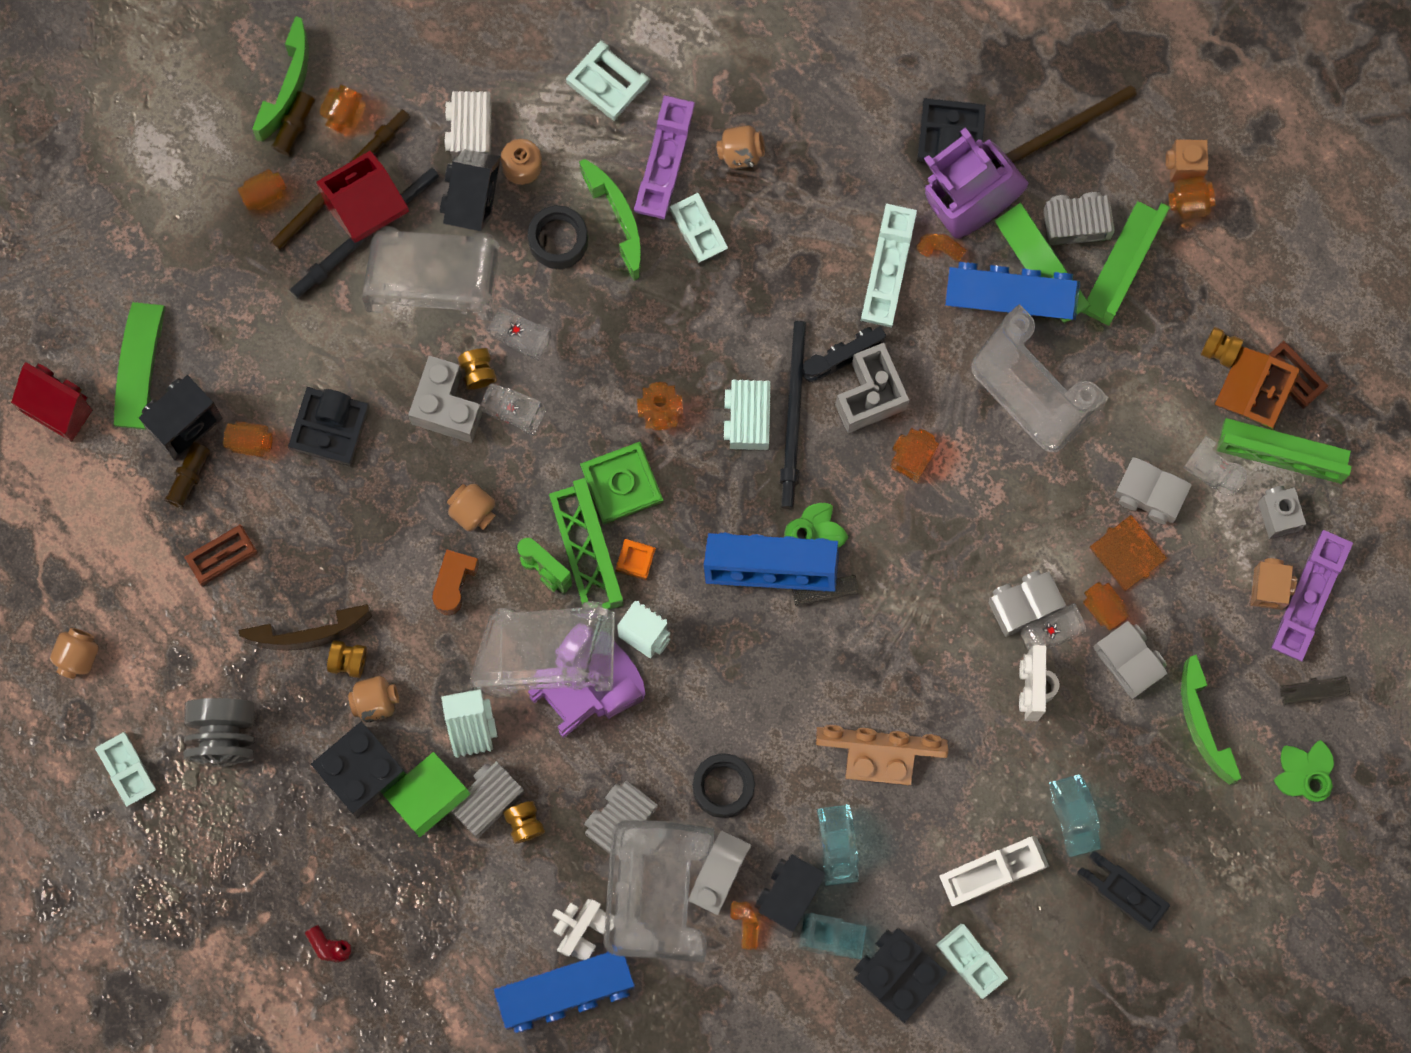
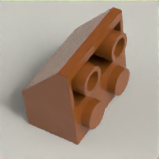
M1241 346L1214 405L1274 431L1300 375V369L1269 355Z

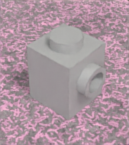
M1277 486L1265 491L1266 495L1260 499L1258 505L1269 539L1298 532L1306 525L1295 488L1285 490L1284 486Z

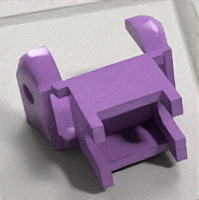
M966 128L960 131L963 135L933 159L929 155L924 158L933 173L928 178L930 184L925 187L926 198L934 213L954 239H960L969 235L1009 207L1028 186L1027 180L994 142L989 139L984 143L980 139L975 142ZM994 158L1001 165L997 170L992 163ZM943 188L954 201L949 205V209L940 200L947 195Z
M582 623L574 628L556 650V662L559 664L557 668L528 691L533 703L544 697L564 721L558 726L559 734L562 738H565L592 714L596 713L598 717L605 715L610 719L614 715L643 702L646 695L643 680L628 655L604 633L590 627L587 628Z

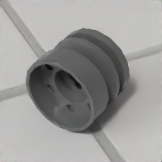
M205 698L185 702L184 725L199 729V733L184 737L185 744L197 746L184 750L185 761L200 763L205 766L224 767L254 760V751L252 749L241 748L254 744V737L239 733L240 730L255 725L254 702L231 698Z

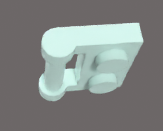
M600 41L566 78V83L615 121L633 99L647 87L650 78L644 73L638 74L609 51L610 47L606 43ZM602 60L631 84L626 88L596 63Z

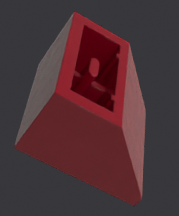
M371 151L316 181L326 207L354 243L410 212L386 169Z
M27 362L22 366L11 401L19 412L72 442L93 411L86 402L88 397L81 393L82 389L66 379L61 383L54 377V373L50 369L39 363L36 367Z

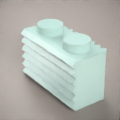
M732 380L731 390L725 389L724 409H731L730 421L724 420V440H730V449L768 450L770 381Z
M634 601L618 624V637L649 658L655 652L660 655L670 642L669 636L671 633L667 631L666 619L662 620L661 615L656 616V612H651L650 608L645 609V604L640 605L639 601Z
M481 689L441 696L445 722L454 756L457 758L460 755L465 757L466 754L472 755L473 752L478 754L480 751L484 753L486 750L491 752L493 749L491 738L497 737V730L490 699L483 700Z

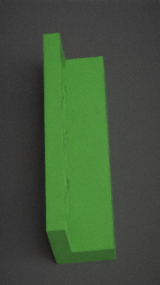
M1137 201L1087 299L1091 306L1082 313L1110 326L1170 208L1169 206L1161 203L1158 210H1155Z
M1228 418L1223 422L1217 447L1218 452L1342 484L1350 475L1352 466L1348 465L1351 453L1349 450Z
M586 478L573 481V487L550 493L549 497L586 617L623 606V598ZM576 495L579 507L572 517L560 510L558 500ZM580 513L582 514L584 523L577 519ZM563 518L570 521L567 528L565 526ZM574 524L587 530L588 537L582 547L569 540L568 534ZM589 543H591L593 553L586 550ZM573 549L579 551V554L576 557V559L573 553ZM583 554L595 559L597 562V568L592 577L583 574L578 569L577 565ZM599 572L603 583L596 580ZM582 579L589 582L586 588H584ZM593 584L605 590L609 602L590 607L587 594Z

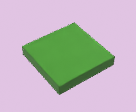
M641 442L580 464L603 525L663 503L662 495Z
M433 752L383 795L420 838L470 795V792Z

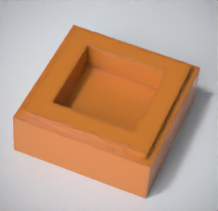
M625 539L615 571L647 580L656 548Z

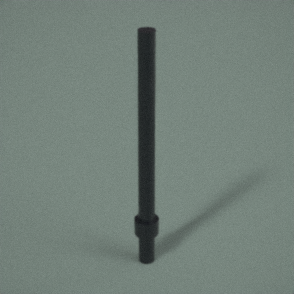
M431 167L400 194L406 205L440 177L434 168ZM374 233L357 243L348 238L321 263H314L307 269V275L289 289L290 293L298 299L313 285H320L328 278L327 273Z
M795 321L793 325L784 468L780 469V483L783 484L781 508L794 509L795 485L799 484L800 470L797 469L806 336V322Z

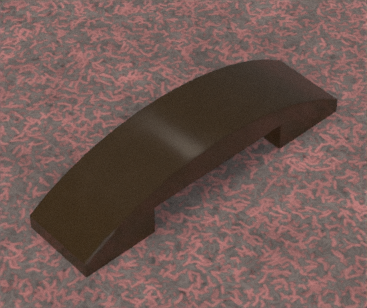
M368 604L336 610L338 621L336 624L276 635L271 623L238 631L240 638L245 643L271 650H302L322 646L347 636L365 624L372 617V612Z

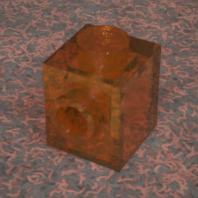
M911 428L907 436L901 433L892 448L896 454L892 459L890 468L918 483L936 454L939 443L935 441L936 438L931 433L923 429L917 431Z

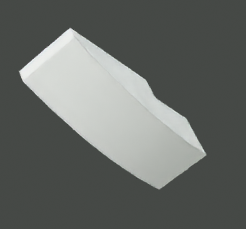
M1031 836L944 873L939 877L953 907L1050 866L1037 836Z

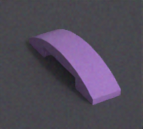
M664 95L647 167L634 207L635 213L665 220L689 133L695 106L694 102Z
M1322 530L1299 577L1295 594L1290 598L1289 605L1284 612L1271 649L1300 662L1303 661L1315 633L1316 624L1335 580L1344 566L1353 545L1352 542Z

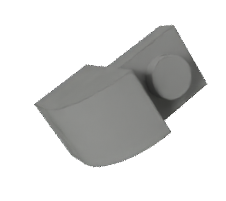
M721 830L700 871L688 901L718 915L751 845Z

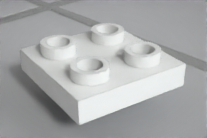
M1033 645L1029 652L1024 654V659L1020 660L1019 667L1020 680H1025V687L1019 695V711L1025 712V721H1038L1046 712V703L1052 700L1059 690L1057 676L1051 671L1046 670V646ZM1046 681L1051 685V692L1049 694H1046Z

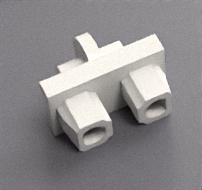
M587 899L575 920L573 917L579 909L576 905L570 903L565 913L555 909L552 915L560 921L553 932L562 936L566 928L570 926L569 931L557 949L558 952L565 956L572 955L582 960L589 959L595 945L582 938L586 928L589 926L603 934L612 921L599 908L601 904L593 899Z

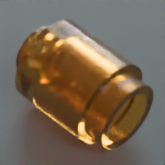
M270 169L243 181V185L237 188L248 211L254 208L259 210L283 198L282 191L287 189L279 172L272 174Z
M236 421L235 424L228 423L224 433L223 446L226 449H231L232 453L263 457L265 452L271 451L273 433L268 432V426L241 421Z
M1099 581L1084 592L1087 597L1083 601L1084 605L1100 626H1105L1108 631L1117 627L1130 616L1126 611L1127 606L1109 583L1102 585Z

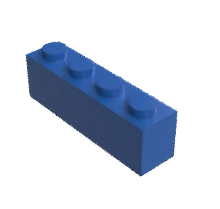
M959 262L958 268L950 267L946 306L1076 319L1080 281H1074L1073 274L1054 272L1053 278L1041 277V270L1023 268L1021 275L1009 274L1010 267L990 265V271L977 270L978 264Z
M725 532L719 534L708 533L704 559L706 584L835 592L839 563L838 541L824 538L816 540L798 539L792 536L781 538L765 537L759 534L747 536L732 535Z
M620 948L494 989L505 1029L513 1028L514 1033L517 1034L534 1028L533 1022L543 1018L546 1019L547 1023L566 1017L564 1011L578 1008L579 1013L594 1009L598 1007V1000L607 997L610 998L611 1002L622 1000L630 996L629 990L635 988L623 949Z

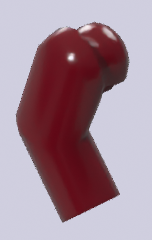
M319 925L310 928L304 933L319 959L339 963L349 958L351 945L346 940H327Z

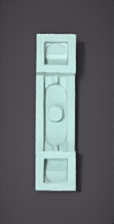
M886 204L861 321L892 327L917 210Z

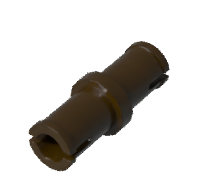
M302 91L297 92V96L288 114L283 115L281 119L283 124L274 143L271 145L273 150L285 156L290 155V151L299 133L304 132L306 128L304 123L316 101L314 97Z
M195 442L191 443V447L181 467H177L174 472L176 478L164 499L166 503L183 509L194 484H198L201 479L199 473L207 456L210 454V450L207 447Z

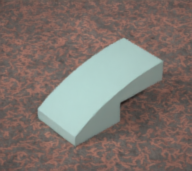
M699 193L669 207L698 262L728 249Z
M125 731L95 748L126 807L156 791L150 776Z
M964 924L958 925L936 944L981 999H984L1008 978L990 954L984 951Z

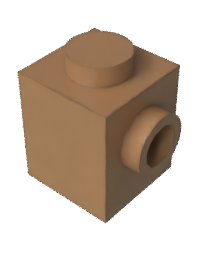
M1175 140L1171 150L1166 152V169H1170V182L1202 183L1208 171L1207 140Z
M1267 558L1264 562H1260L1254 568L1250 606L1283 610L1288 606L1290 595L1293 596L1295 594L1297 577L1292 576L1293 566L1284 565L1283 560Z

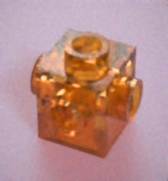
M656 382L649 384V388H643V398L637 399L638 418H645V429L652 428V430L663 431L677 426V415L683 414L682 395L675 394V385L668 386V383ZM666 402V404L662 407H657L654 404Z

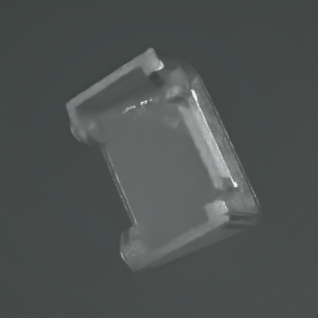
M382 227L379 231L372 234L362 295L366 311L383 313V307L387 304L390 305L392 310H397L398 306L460 310L461 314L467 315L468 309H470L469 311L478 313V320L494 321L500 254L498 241L494 240L492 235L477 233L474 237L398 232V229L393 227Z
M1019 304L1007 314L974 356L971 365L972 373L1045 451L1057 452L1063 449L1098 418L1109 397L1093 382H1078L1068 391L1023 345L1033 335L1035 323L1031 315Z
M585 602L582 608L516 613L513 609H496L495 614L488 617L470 676V689H481L483 694L496 698L511 697V694H516L517 690L566 687L582 690V688L589 687V685L595 687V691L598 692L613 691L615 612L602 608V603Z
M638 820L621 821L615 826L611 837L604 945L610 954L625 957L705 963L706 939L704 934L698 929L686 928L691 861H703L708 857L713 847L714 828L668 821Z

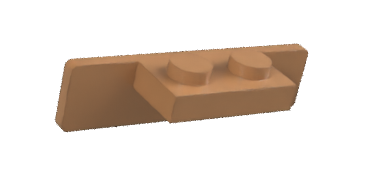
M838 725L817 727L816 745L848 748L846 779L911 785L915 755L948 757L947 740L933 734L917 737L909 736V734L902 731H892L890 734L876 733L875 730L870 728H859L857 731L845 730Z

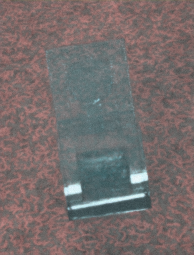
M1081 774L1049 782L1053 808L1061 822L1065 850L1068 856L1073 857L1101 849L1098 834L1100 824L1089 788Z
M842 805L816 809L824 873H826L824 878L826 886L859 882L857 843L850 806Z
M813 913L804 914L799 949L818 954H829L861 960L866 926L843 922V919Z

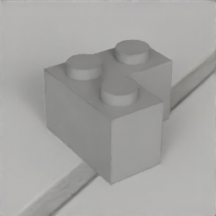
M884 343L854 354L852 366L861 386L837 395L835 403L847 433L907 410L909 403L907 393Z
M428 356L408 416L411 425L473 443L482 416V410L478 403L455 397L462 377L460 365Z

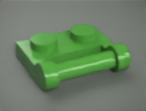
M523 538L519 541L517 549L523 568L527 570L535 569L541 576L540 581L552 592L558 589L561 593L565 594L572 586L570 571L533 539Z

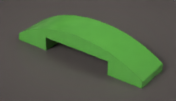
M295 16L285 42L288 55L293 57L277 101L275 104L262 102L252 128L256 140L261 142L271 136L283 124L281 122L283 115L288 114L297 96V92L302 91L309 60L308 40L302 18Z
M583 159L579 161L580 173L593 199L603 194L606 195L627 238V241L620 243V254L633 281L639 279L641 269L640 239L632 211L615 183L596 165Z
M1019 203L995 220L1002 234L1026 269L1041 270V277L1053 278L1054 272L1068 273L1022 203ZM1080 289L1077 315L1091 306ZM1060 318L1064 324L1071 320Z
M132 302L125 327L118 367L114 408L115 427L146 430L139 417L142 415L143 408L151 402L149 394L158 337L161 338L165 312L164 305Z
M1193 655L1184 663L1181 681L1182 705L1187 726L1204 760L1221 779L1231 785L1242 778L1231 748L1218 751L1196 693L1202 691L1207 686V682L1197 655Z

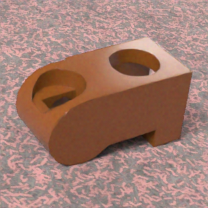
M446 549L432 596L434 605L439 613L450 616L460 610L463 601L461 592L467 574L476 576L479 568L478 558Z

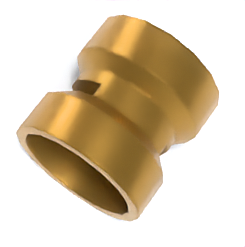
M1214 326L1201 355L1208 359L1216 358L1220 360L1221 365L1230 369L1244 340L1236 336L1229 337L1224 334L1223 330Z
M487 348L473 349L458 357L460 368L465 370L466 373L464 381L468 390L481 389L497 381L495 371L489 365L491 358Z
M334 640L329 651L327 672L338 674L342 671L347 672L350 677L360 678L365 665L367 647L357 644L353 647L346 646L344 642Z
M534 801L521 803L503 812L506 822L512 826L511 836L514 844L531 840L545 833L542 823L537 821L535 816L537 809Z

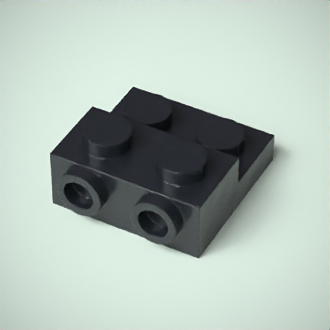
M897 928L892 933L887 929L875 943L880 948L875 955L870 958L866 954L853 969L858 973L853 980L905 1024L948 972L929 957L902 930Z

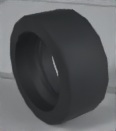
M553 205L543 208L534 215L529 224L527 237L531 254L540 264L548 268L564 269L571 267L582 259L587 250L588 231L585 221L577 211L567 206ZM555 220L570 223L577 235L574 247L567 253L559 255L545 251L539 240L540 231L543 226Z
M721 753L710 756L699 765L694 773L692 789L695 801L704 812L713 817L729 818L737 816L748 807L753 799L755 780L752 770L744 760L735 755ZM729 767L737 771L741 776L743 791L739 799L734 803L719 805L711 801L706 795L704 789L705 779L709 772L715 768Z

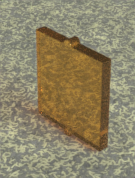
M1132 515L1128 516L1116 527H1109L1106 531L1107 534L1089 547L1124 591L1128 590L1140 579H1147L1150 575L1149 572L1167 559Z

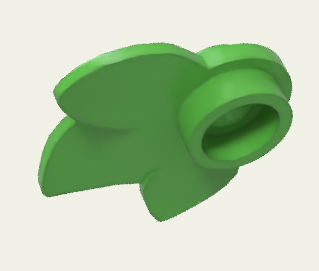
M817 503L808 506L802 513L801 518L794 519L788 523L784 532V537L792 536L798 538L797 531L801 528L806 532L805 539L816 540L824 538L838 541V548L848 540L846 531L840 525L830 521L833 506L829 503Z
M1319 740L1312 746L1308 754L1292 746H1284L1282 748L1280 761L1285 772L1274 779L1278 789L1291 797L1303 795L1312 802L1325 800L1332 792L1333 783L1329 774L1334 766L1333 756L1327 745ZM1311 780H1316L1320 783L1319 791H1313L1310 788Z

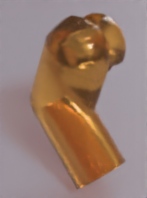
M925 234L920 238L921 242L917 245V251L924 256L932 255L933 250H942L956 262L966 252L964 247L947 234Z
M743 901V903L733 902L731 904V918L733 920L742 919L741 948L757 949L759 922L751 904Z

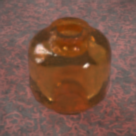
M340 84L339 88H330L319 111L320 115L327 119L325 126L341 134L344 128L348 130L356 129L366 109V104L361 99L363 95Z
M1203 176L1179 179L1174 184V192L1168 193L1171 211L1177 210L1183 220L1208 216L1211 213L1212 207L1216 206L1212 181L1207 182Z

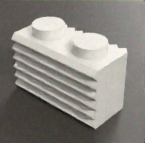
M452 92V102H446V121H451V132H445V151H451L452 161L464 149L490 154V92Z

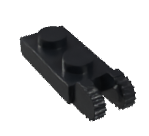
M879 326L873 330L871 327H867L855 335V340L845 345L843 342H840L827 350L828 354L825 357L817 354L813 355L803 364V379L805 378L809 383L817 382V380H821L851 364L854 354L881 343L885 344L886 334L882 327Z
M1093 851L1089 856L1090 860L1110 874L1104 882L1085 868H1080L1077 875L1091 887L1097 889L1096 892L1137 924L1149 933L1152 932L1171 905L1118 864L1115 866L1102 855Z

